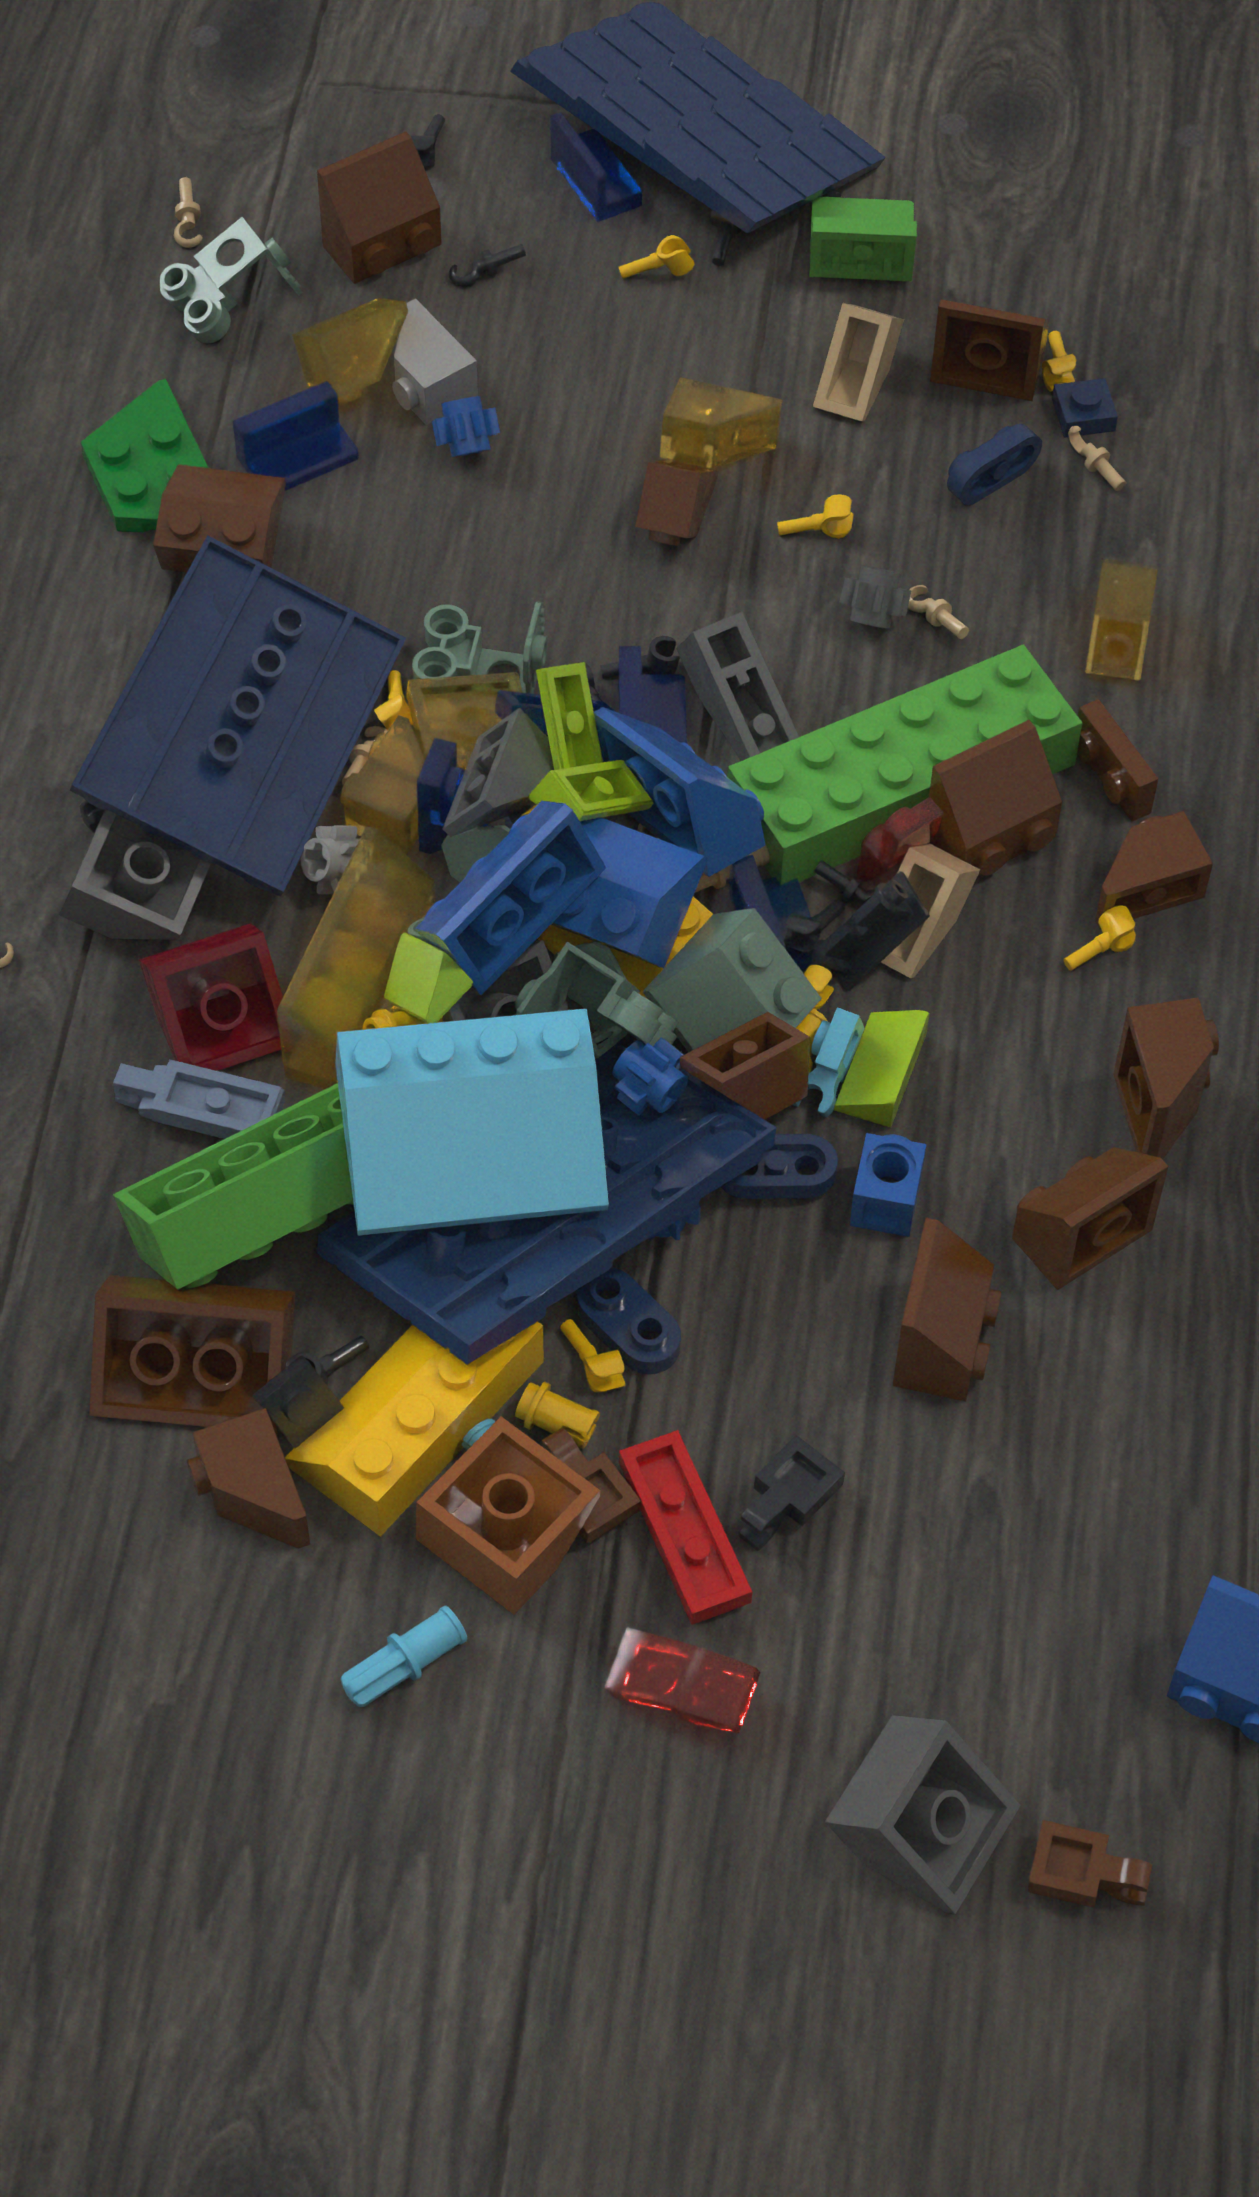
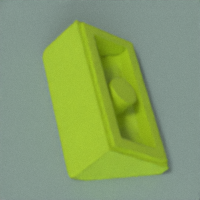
M585 662L537 669L536 674L554 770L602 763Z
M623 760L551 770L528 796L530 801L535 804H539L542 800L565 803L574 811L579 821L647 810L654 804Z
M404 932L400 936L384 998L390 1004L427 1024L437 1023L471 988L473 981L446 952Z
M921 1010L871 1012L835 1103L834 1111L891 1128L927 1034L929 1012Z

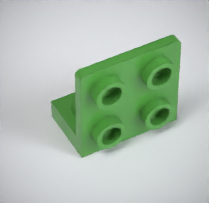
M819 197L813 200L809 277L912 281L917 237V221H914V203L907 200Z

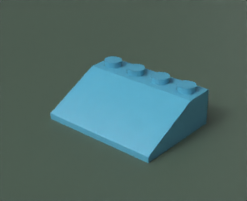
M587 1009L337 1032L335 1066L358 1236L608 1210L609 1202L597 1072Z

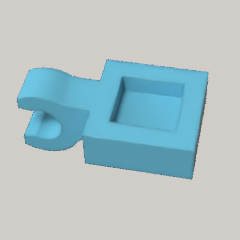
M838 1007L831 1023L825 1020L821 1022L811 1047V1054L816 1055L817 1058L815 1060L816 1068L808 1075V1090L818 1089L823 1092V1099L819 1104L818 1112L820 1116L826 1118L834 1110L838 1085L844 1081L865 1029L859 1015ZM802 1100L796 1102L793 1105L798 1107Z

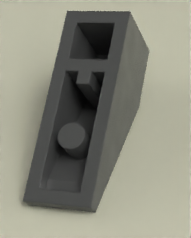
M743 612L692 632L676 647L698 698L741 761L799 737Z
M521 708L478 736L443 830L450 837L515 814L532 802L528 798L529 794L549 771L554 770L548 737Z

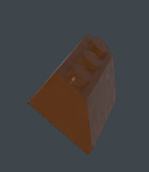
M110 1275L95 1294L89 1416L210 1427L261 1410L262 1408L252 1395L284 1370L287 1361L291 1358L295 1292L216 1284H203L194 1288L184 1286L177 1290L168 1281L162 1279ZM271 1421L272 1426H273V1428H274V1431H275V1433H277V1432H278V1428H277V1427L275 1426V1424Z

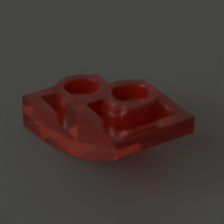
M930 797L911 809L903 807L894 812L885 823L876 826L863 839L857 875L864 879V881L872 880L902 862L909 847L928 844L936 835L944 812Z
M627 1628L605 1689L617 1699L670 1710L682 1721L739 1734L761 1672L756 1667L694 1645Z

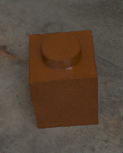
M669 459L648 462L635 527L650 530L649 540L669 545L680 546L681 537L691 538L697 536L714 490L719 470Z
M1184 811L1165 817H1149L1138 825L1131 826L1101 888L1095 918L1099 929H1101L1098 923L1100 916L1108 909L1116 906H1126L1132 918L1135 919L1205 898L1213 863Z
M766 1012L681 1056L680 1068L765 1120L808 1097L810 1036L773 1014Z
M266 1408L192 1432L197 1456L187 1459L191 1479L198 1496L210 1494L218 1516L298 1549L311 1545L307 1516Z

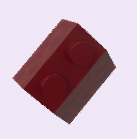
M251 923L139 959L155 1014L175 1061L218 1071L297 1045L264 933Z

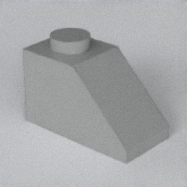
M416 298L408 302L394 354L395 381L392 384V388L399 404L405 410L411 409L425 425H428L434 419L443 417L442 403L478 396L477 361Z

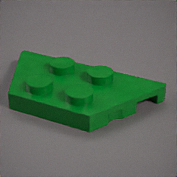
M166 378L157 381L81 441L83 458L116 530L121 532L143 533L149 530H156L162 494L178 464L208 468Z

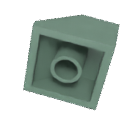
M755 908L713 914L643 991L648 1000L664 1010V1013L678 1022L673 1033L688 1053L766 1012L773 1014L796 1028L822 999Z

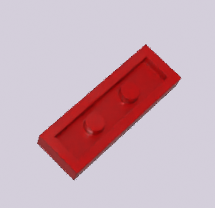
M676 1430L620 1450V1467L629 1486L641 1500L640 1511L691 1625L752 1603V1589L679 1431Z

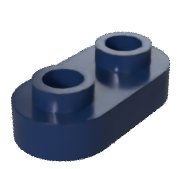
M1016 424L1012 427L1006 426L1002 428L989 441L972 451L961 453L954 459L948 470V490L965 505L977 503L1024 474L1034 464L1042 449L1041 438L1025 424Z
M776 1134L774 1147L764 1152L761 1162L749 1169L755 1173L754 1175H738L722 1185L721 1188L728 1194L742 1199L818 1197L826 1193L836 1180L837 1153L831 1143L817 1135ZM807 1168L813 1170L815 1174L800 1175L797 1171Z
M610 1268L602 1275L577 1289V1312L581 1321L611 1351L618 1350L623 1363L630 1369L642 1374H657L669 1369L676 1362L680 1354L681 1331L677 1321L629 1274L616 1268ZM614 1291L618 1295L612 1299H604L598 1293ZM646 1330H653L660 1336L653 1340H647L639 1334Z

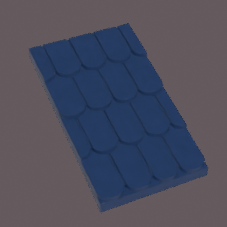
M655 2L638 4L631 11L618 17L606 18L593 28L571 33L563 41L552 46L537 48L528 56L517 60L510 70L518 78L746 233L827 194L832 189H837L877 169L886 158L830 113L824 117L781 82L774 79H766L713 36L706 39L664 5Z
M207 535L74 779L70 791L83 797L98 808L109 810L137 824L141 829L152 835L163 837L183 847L197 858L216 864L242 877L249 884L281 897L304 851V845L312 835L406 637Z
M626 1035L602 1056L595 1059L609 1202L608 1210L360 1236L357 1233L354 1210L318 1235L317 1254L331 1265H337L339 1271L369 1293L373 1292V1296L404 1319H410L411 1324L445 1349L449 1348L450 1353L468 1365L544 1318L546 1308L608 1271L612 1267L615 1258L699 1207V1200L761 1162L763 1153L774 1147L777 1127L683 1069L681 1072L688 1077V1083L679 1099L663 1113H659L655 1109L652 1110L647 1106L640 1116L617 1099L620 1092L615 1089V1086L619 1083V1080L612 1075L613 1068L621 1054L636 1041Z

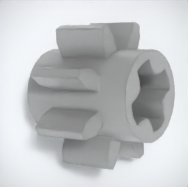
M334 825L316 827L317 838H312L306 842L301 855V866L305 876L311 881L318 882V894L358 893L357 882L365 880L370 875L373 866V854L369 843L363 839H356V826Z

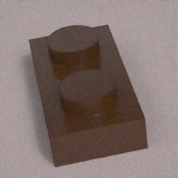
M1099 699L1080 706L1078 717L1082 722L1077 751L1078 758L1084 764H1090L1102 780L1104 791L1109 800L1114 804H1119L1132 822L1151 814L1158 777Z

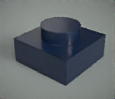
M1105 378L1054 384L1052 401L1064 438L1069 437L1068 432L1072 426H1079L1081 428L1079 431L1080 436L1116 430L1118 416Z

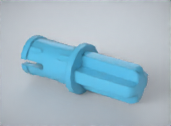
M446 1605L441 1607L437 1613L402 1636L395 1633L388 1636V1645L345 1672L340 1678L345 1693L358 1707H365L410 1677V1679L416 1681L422 1677V1668L458 1644L461 1645L466 1642V1631L458 1617Z

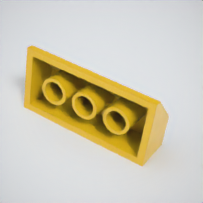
M537 1321L468 1365L450 1353L449 1348L445 1349L412 1325L340 1399L339 1402L344 1409L298 1447L290 1451L285 1457L288 1468L381 1537L463 1449L461 1443L464 1442L463 1438L468 1431L478 1423L491 1419L544 1362L543 1325Z

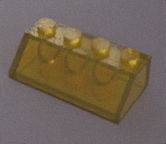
M366 826L277 1009L285 1077L323 1089L338 1083L335 1066L337 1032L363 1030L364 1021L367 1018H371L372 1013L376 1010L387 1009L390 1013L399 1011V1008L390 1004L384 998L400 936L404 932L408 933L409 926L418 919L425 917L428 910L436 903L435 880L378 829Z

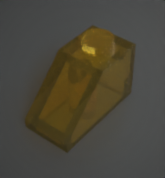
M376 298L292 334L309 394L330 398L335 404L346 403L363 395L362 388L380 381L408 314L406 301Z

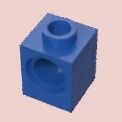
M866 1133L853 1193L850 1226L910 1237L922 1178L926 1144L912 1142L900 1135L880 1136ZM891 1177L899 1182L888 1183L879 1178Z

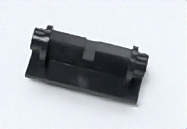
M899 871L887 884L879 883L874 889L875 894L850 919L842 924L826 940L821 939L814 946L816 952L811 956L813 964L822 966L829 971L831 969L835 970L848 991L855 987L930 917L902 871Z

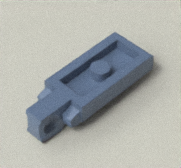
M169 1059L167 1066L155 1065L153 1071L121 1063L113 1082L115 1101L138 1109L140 1116L152 1119L154 1122L223 1139L282 1111L285 1102V1089H282L280 1086Z

